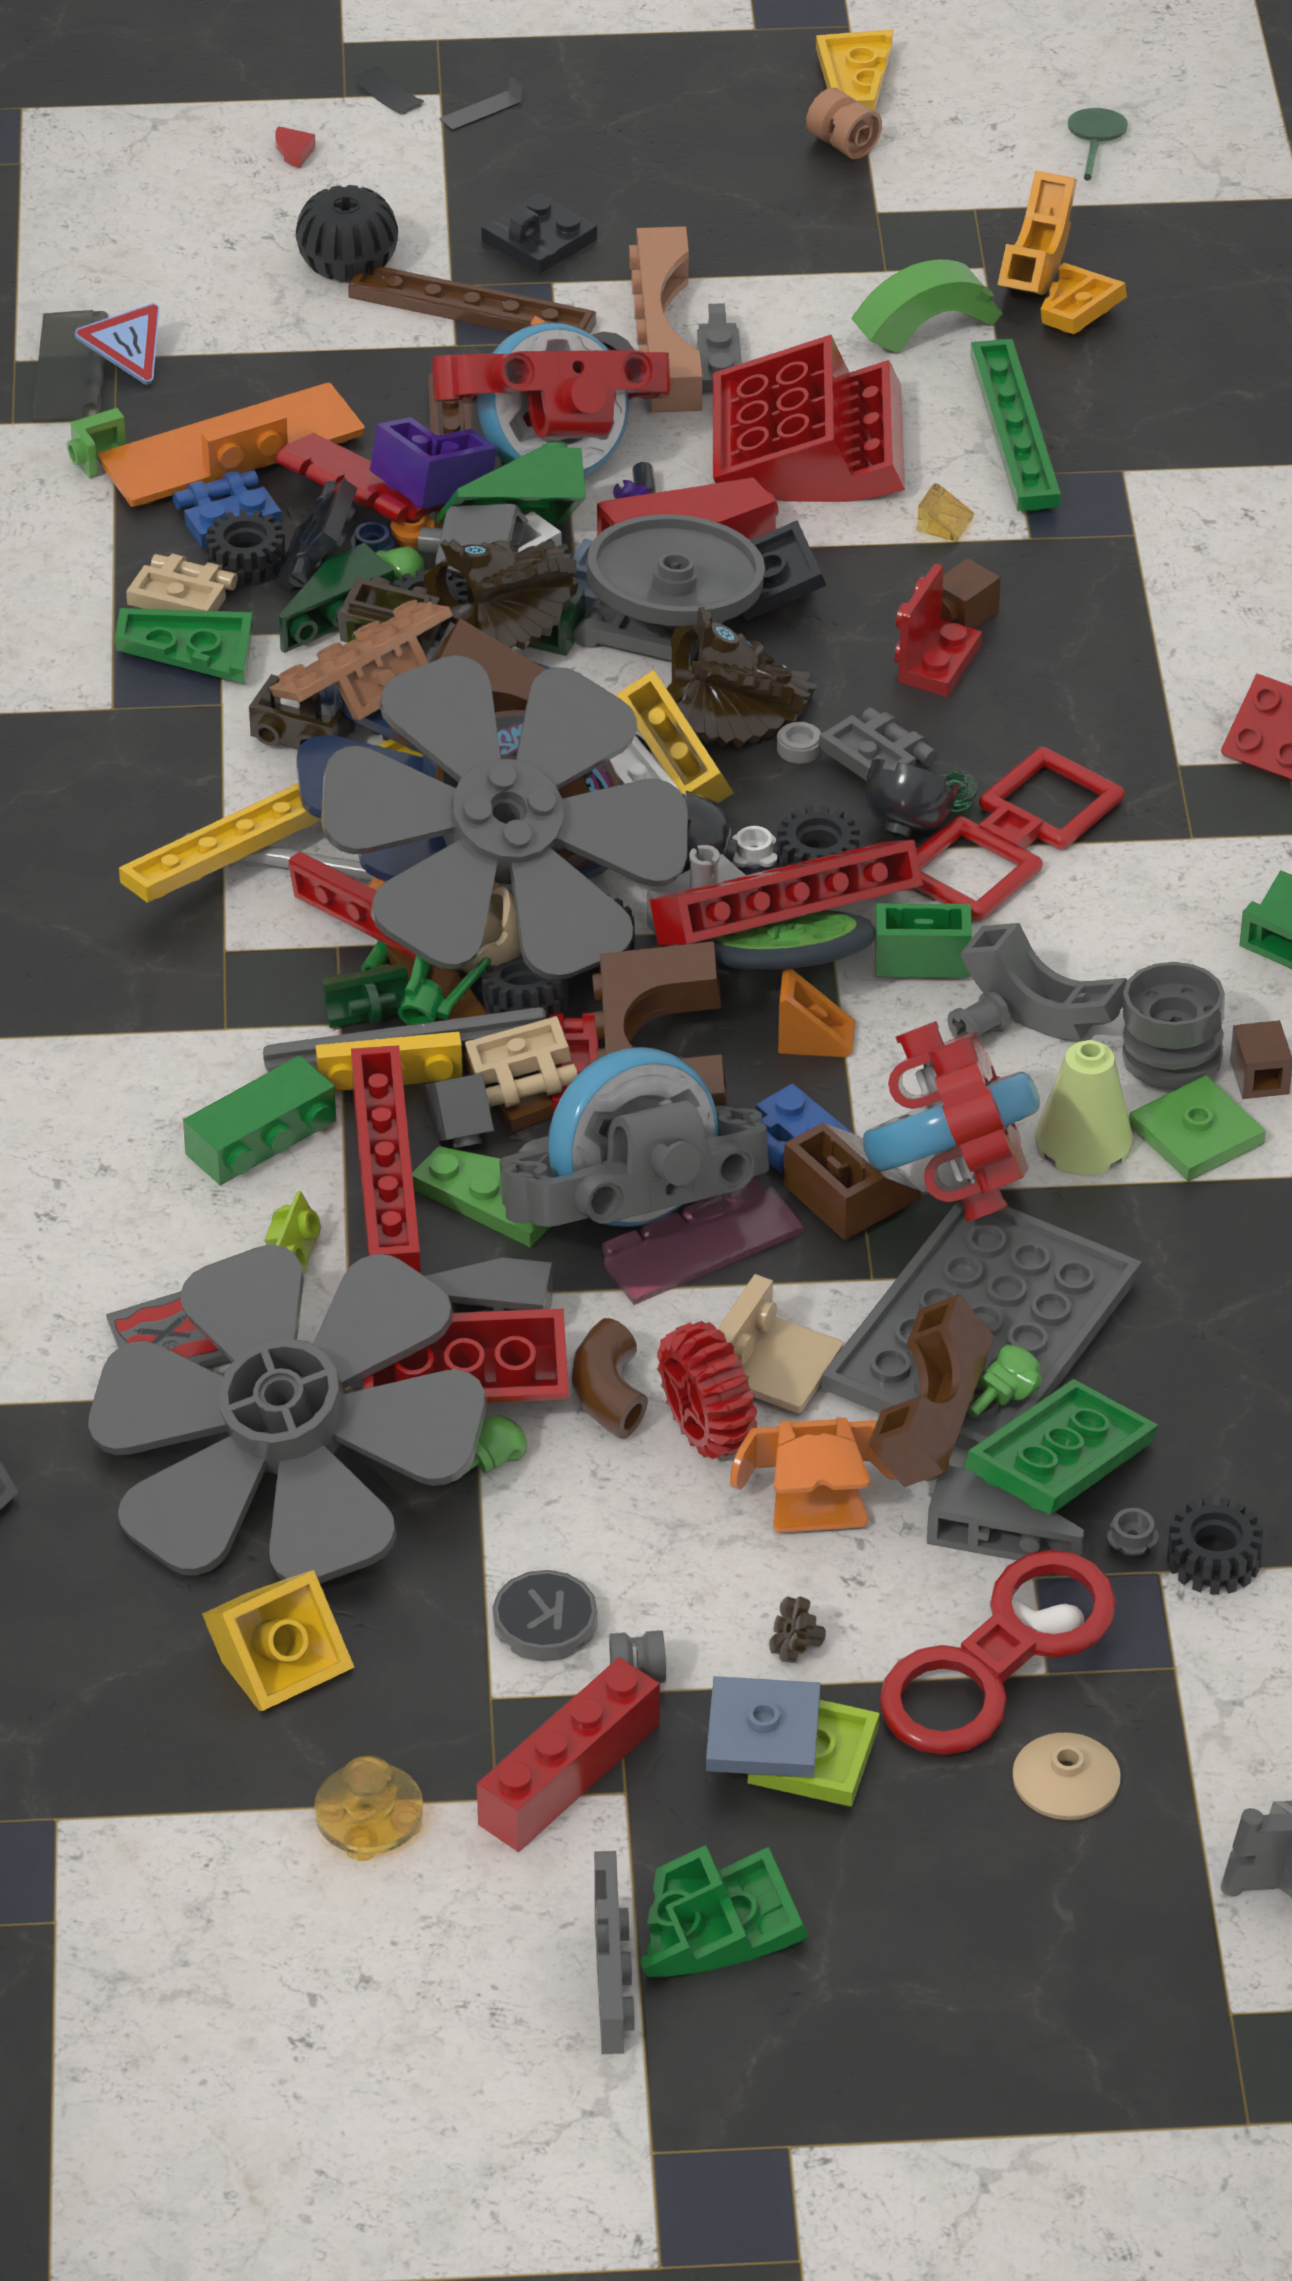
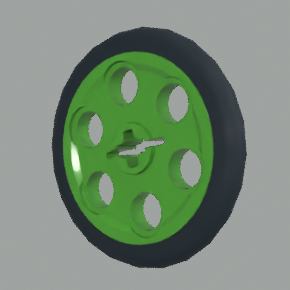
M823 910L702 940L699 943L714 942L717 965L744 970H778L824 964L851 956L872 944L876 930L871 921L862 916L841 911Z

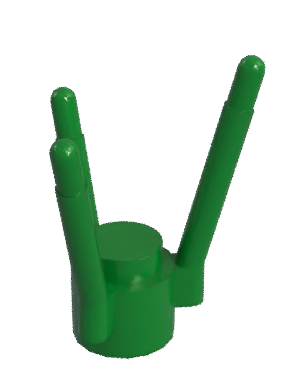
M416 955L411 978L405 989L406 994L398 1009L399 1017L408 1025L435 1022L436 1018L448 1019L453 1006L490 965L491 959L489 957L481 959L449 996L443 999L441 987L435 982L427 980L431 964Z

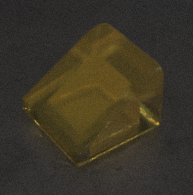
M933 483L918 505L917 531L957 542L974 518V512L944 487Z

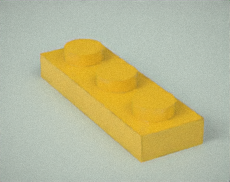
M449 1032L316 1045L317 1071L335 1086V1091L353 1090L351 1048L399 1045L403 1085L461 1078L462 1046L460 1033Z

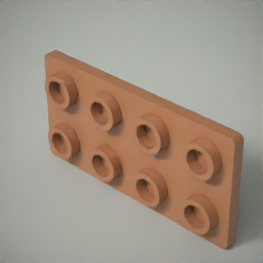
M417 600L408 601L392 611L395 617L382 624L379 621H375L359 628L355 632L357 638L343 646L341 643H335L322 649L316 654L319 660L306 667L303 664H298L283 671L278 675L280 682L271 686L270 690L275 697L300 702L336 683L353 719L361 720L380 709L381 694L389 680L401 673L429 663L416 636L450 618L453 614L448 606L435 605L432 602L418 603Z

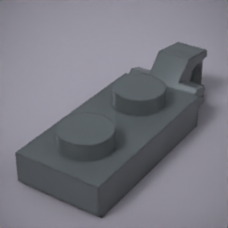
M725 303L708 304V323L699 324V329H697V350L700 351L702 368V392H713L714 372L742 364L739 328H737L736 323H726Z

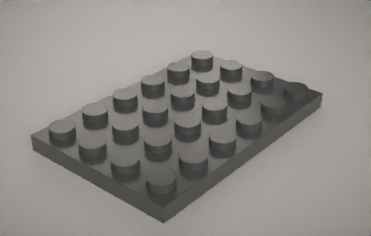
M960 1199L822 1373L821 1388L878 1413L883 1409L920 1396L919 1373L915 1359L907 1344L919 1309L960 1294L994 1336L986 1357V1364L981 1371L974 1391V1397L969 1407L984 1392L979 1384L980 1378L985 1374L990 1365L998 1359L1000 1349L1007 1344L1019 1346L1034 1355L1040 1362V1375L1042 1378L1040 1388L1027 1398L1010 1400L1006 1405H1001L993 1400L977 1418H973L967 1412L955 1446L968 1451L1057 1389L1141 1276L1142 1261L1008 1206L986 1216L966 1222L964 1218L966 1211Z

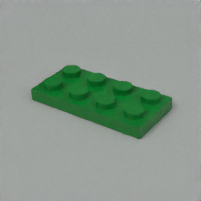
M1072 1379L968 1450L964 1468L980 1476L987 1484L1002 1488L1022 1499L1030 1508L1051 1515L1154 1441L1158 1424Z

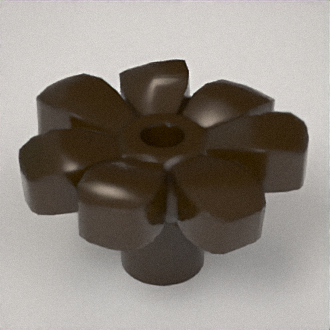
M787 1596L784 1598L779 1606L782 1616L777 1615L774 1622L773 1632L777 1634L770 1638L769 1648L772 1654H779L782 1662L795 1663L798 1653L803 1654L808 1644L820 1647L826 1637L825 1628L816 1625V1616L808 1613L811 1604L810 1600L802 1596L797 1598Z

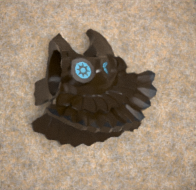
M551 538L537 546L527 547L519 553L518 547H513L508 541L504 540L495 541L490 544L482 542L480 545L469 544L460 546L459 542L454 539L450 542L444 539L440 545L446 558L424 573L425 588L431 591L435 597L440 598L441 606H448L453 616L449 619L454 624L461 618L512 649L516 646L522 650H525L529 643L538 644L542 635L551 636L553 626L560 624L561 615L568 611L570 597L576 595L579 585L576 579V572H578L576 560L574 561L572 554L569 553L568 546L566 544L555 546ZM448 566L459 570L464 576L473 593L474 603L460 604L452 597L446 582Z
M705 607L698 608L697 625L678 626L672 635V682L666 689L695 734L701 735L705 744L716 741L721 747H724L732 742L739 749L747 742L755 745L762 738H772L778 729L796 722L797 717L802 716L817 686L809 681L811 672L789 670L787 666L773 664L775 659L766 654L764 646L760 642L746 639L742 633L736 634L729 627L720 623H712L711 612L705 611ZM698 636L699 659L698 662L692 661L691 667L695 670V674H692L689 669V654L692 643Z

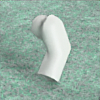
M1017 1599L1012 1600L1016 1616L1024 1625L1037 1632L1058 1634L1072 1631L1084 1624V1615L1076 1606L1059 1604L1035 1611Z

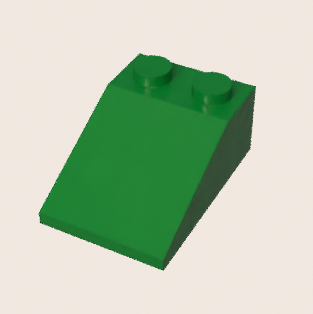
M563 442L546 443L458 488L437 514V524H444L446 512L452 506L517 505L524 515L533 511L551 525H563L586 498L582 448H568L567 444Z

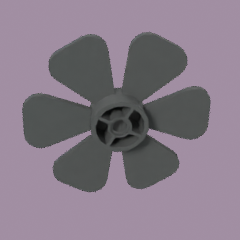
M448 656L401 673L389 680L382 691L380 699V710L383 718L395 731L458 782V786L454 788L379 752L362 746L342 748L336 751L328 760L323 777L321 823L323 834L329 843L338 850L353 855L367 854L445 835L446 848L391 878L377 889L371 904V914L376 927L387 937L434 966L442 969H458L467 966L476 958L483 941L495 881L499 884H512L521 954L525 964L538 976L549 980L569 979L601 966L600 954L626 951L633 935V925L630 916L617 902L558 855L553 848L555 844L638 883L651 887L665 886L675 881L682 873L687 858L688 809L684 796L679 789L669 782L660 779H643L563 799L558 792L559 788L623 753L631 746L637 731V718L632 708L622 699L574 670L561 667L544 670L535 677L528 694L516 760L501 759L491 683L487 672L479 663L468 657Z
M271 1244L260 1246L206 1265L193 1272L183 1284L180 1293L181 1306L189 1321L232 1362L225 1371L224 1376L222 1377L158 1344L147 1341L128 1343L114 1351L108 1357L102 1369L89 1413L88 1428L95 1444L104 1452L114 1455L134 1454L223 1432H228L229 1437L156 1473L129 1489L120 1501L118 1517L123 1532L132 1542L179 1574L197 1576L210 1572L220 1565L228 1555L261 1479L266 1472L278 1474L269 1553L272 1567L281 1580L314 1570L321 1584L370 1566L383 1559L393 1548L397 1537L394 1517L387 1506L333 1455L334 1452L343 1444L420 1483L431 1486L446 1485L458 1480L470 1469L475 1458L487 1410V1397L480 1381L472 1374L461 1370L440 1371L347 1394L344 1391L345 1388L433 1344L445 1335L452 1323L453 1310L448 1295L438 1285L400 1259L390 1255L374 1254L361 1258L351 1265L343 1276L315 1341L311 1344L308 1341L297 1340L304 1276L302 1265L291 1250L284 1246Z

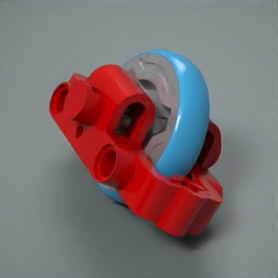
M541 323L523 328L502 341L492 354H456L432 357L434 402L477 404L478 417L486 440L498 447L496 455L502 462L508 464L546 443L563 442L567 444L568 448H582L584 477L600 468L617 449L628 421L629 400L669 397V392H671L668 352L608 350L605 345L591 334L577 327L562 323Z
M934 1021L895 1036L897 1044L901 1043L906 1059L896 1065L890 1073L888 1081L889 1092L894 1101L899 1105L915 1110L868 1129L863 1135V1148L868 1161L878 1171H887L934 1155L926 1166L924 1173L926 1188L932 1196L941 1201L952 1202L961 1199L966 1211L964 1218L968 1222L1007 1207L1000 1187L1020 1180L1025 1176L1029 1166L1020 1145L1022 1141L1015 1122L1029 1117L1039 1110L1040 1096L1034 1081L1025 1072H1016L1003 1077L997 1076L988 1052H984L977 1031L943 1042L938 1029V1023ZM923 1065L924 1068L917 1070L915 1073L923 1094H911L903 1086V1074L909 1069ZM949 1161L956 1181L967 1180L968 1182L953 1187L946 1186L938 1177V1167Z

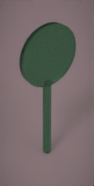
M1086 108L1074 112L1068 118L1069 131L1079 138L1090 140L1084 172L1085 181H1090L1092 178L1098 142L1117 139L1127 131V119L1116 111L1105 108Z

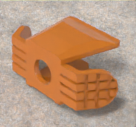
M836 1417V1419L799 1422H790L789 1420L782 1421L779 1426L751 1428L735 1456L730 1473V1485L741 1490L747 1484L756 1468L776 1467L773 1529L778 1533L866 1527L868 1525V1515L858 1492V1489L866 1488L870 1484V1477L863 1461H870L886 1478L890 1480H895L896 1478L868 1445L877 1422L875 1420L848 1422L847 1418Z

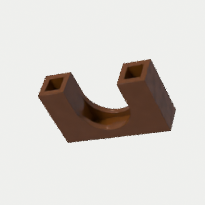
M714 942L600 954L601 973L593 974L595 1001L603 1002V1010L595 1011L597 1039H605V1048L597 1049V1059L621 1049L634 1048L631 1042L636 1033L655 1018L673 1013L721 1008L719 969ZM722 1054L682 1058L681 1060L690 1065L703 1079L711 1093L715 1106H728L727 1082Z

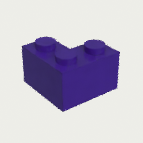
M409 417L377 424L370 471L385 481L387 486L396 489L411 500L412 504L416 507L433 509L437 505L447 503L458 488L494 471L498 447L472 429L437 436L415 419Z

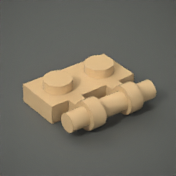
M155 554L151 560V566L144 565L127 589V605L143 609L218 611L226 599L225 589H235L238 575L237 573L223 570L222 565L208 562L204 566L188 562L187 558L182 555L171 554L167 557Z
M557 1016L465 1042L474 1075L483 1073L485 1085L498 1082V1085L486 1088L489 1108L504 1104L506 1108L520 1104L519 1099L546 1092L548 1096L562 1092L561 1087L570 1085L578 1075L574 1064L560 1068L555 1067V1065L571 1061L569 1047ZM537 1070L540 1071V1073L517 1080L513 1079V1077Z

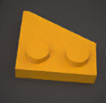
M1063 263L1058 269L1059 280L1058 282H1052L1049 289V297L1044 300L1041 307L1042 324L1060 329L1065 333L1075 334L1127 298L1126 283Z

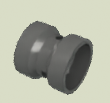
M663 1630L646 1631L642 1637H630L626 1632L609 1633L610 1664L620 1657L634 1666L633 1647L636 1646L637 1669L658 1683H666V1654Z

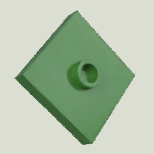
M1207 1075L1129 1113L1131 1127L1187 1181L1265 1143L1266 1131Z

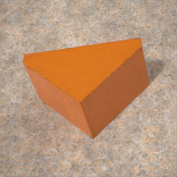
M784 970L782 973L779 1004L778 1053L847 1057L852 1054L855 1020L794 970Z

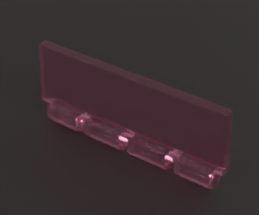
M754 1178L744 1188L725 1193L726 1202L720 1195L713 1196L682 1210L684 1220L677 1212H674L640 1228L642 1238L635 1230H632L604 1242L602 1249L606 1258L603 1265L632 1304L636 1305L803 1233V1225L773 1187L764 1190V1186L760 1181Z

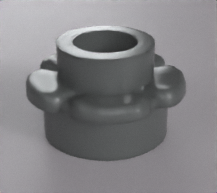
M1127 1508L1115 1515L1110 1523L1111 1531L1107 1533V1539L1114 1549H1119L1120 1552L1129 1556L1144 1554L1147 1548L1151 1549L1156 1546L1159 1533L1154 1529V1519L1148 1512L1138 1508Z

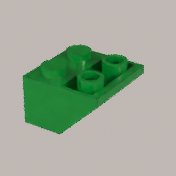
M875 904V977L970 978V973L960 953L972 939L971 904Z

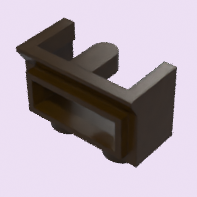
M356 577L342 608L337 611L340 640L347 643L350 642L356 623L367 625L371 622L379 621L382 624L395 617L392 611L408 601L417 600L418 603L432 602V604L441 605L440 598L435 597L431 591L423 587H414L411 590L394 587L388 580L382 577H372L370 580ZM442 622L416 636L425 656H427Z
M273 674L270 675L249 705L250 736L256 737L260 742L269 746L278 743L298 749L304 741L315 736L332 735L347 738L349 733L355 731V722L344 714L341 709V701L340 706L332 717L322 715L321 695L319 692L300 701L299 708L281 704V698L273 696L270 690L271 686L280 682L279 677Z

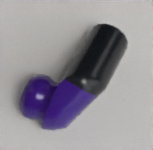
M648 462L637 463L632 469L633 482L623 480V488L617 483L613 489L615 499L656 493L652 465Z

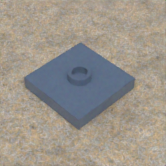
M713 1676L706 1771L814 1778L820 1682Z

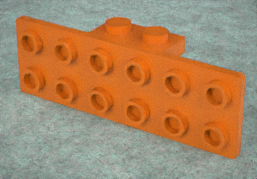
M324 383L98 453V461L129 505L136 507L186 490L187 485L194 482L202 481L203 484L223 479V474L237 470L239 473H244L277 463L276 457L281 450V446L309 434L315 433L335 444H341L365 435V426L331 383Z

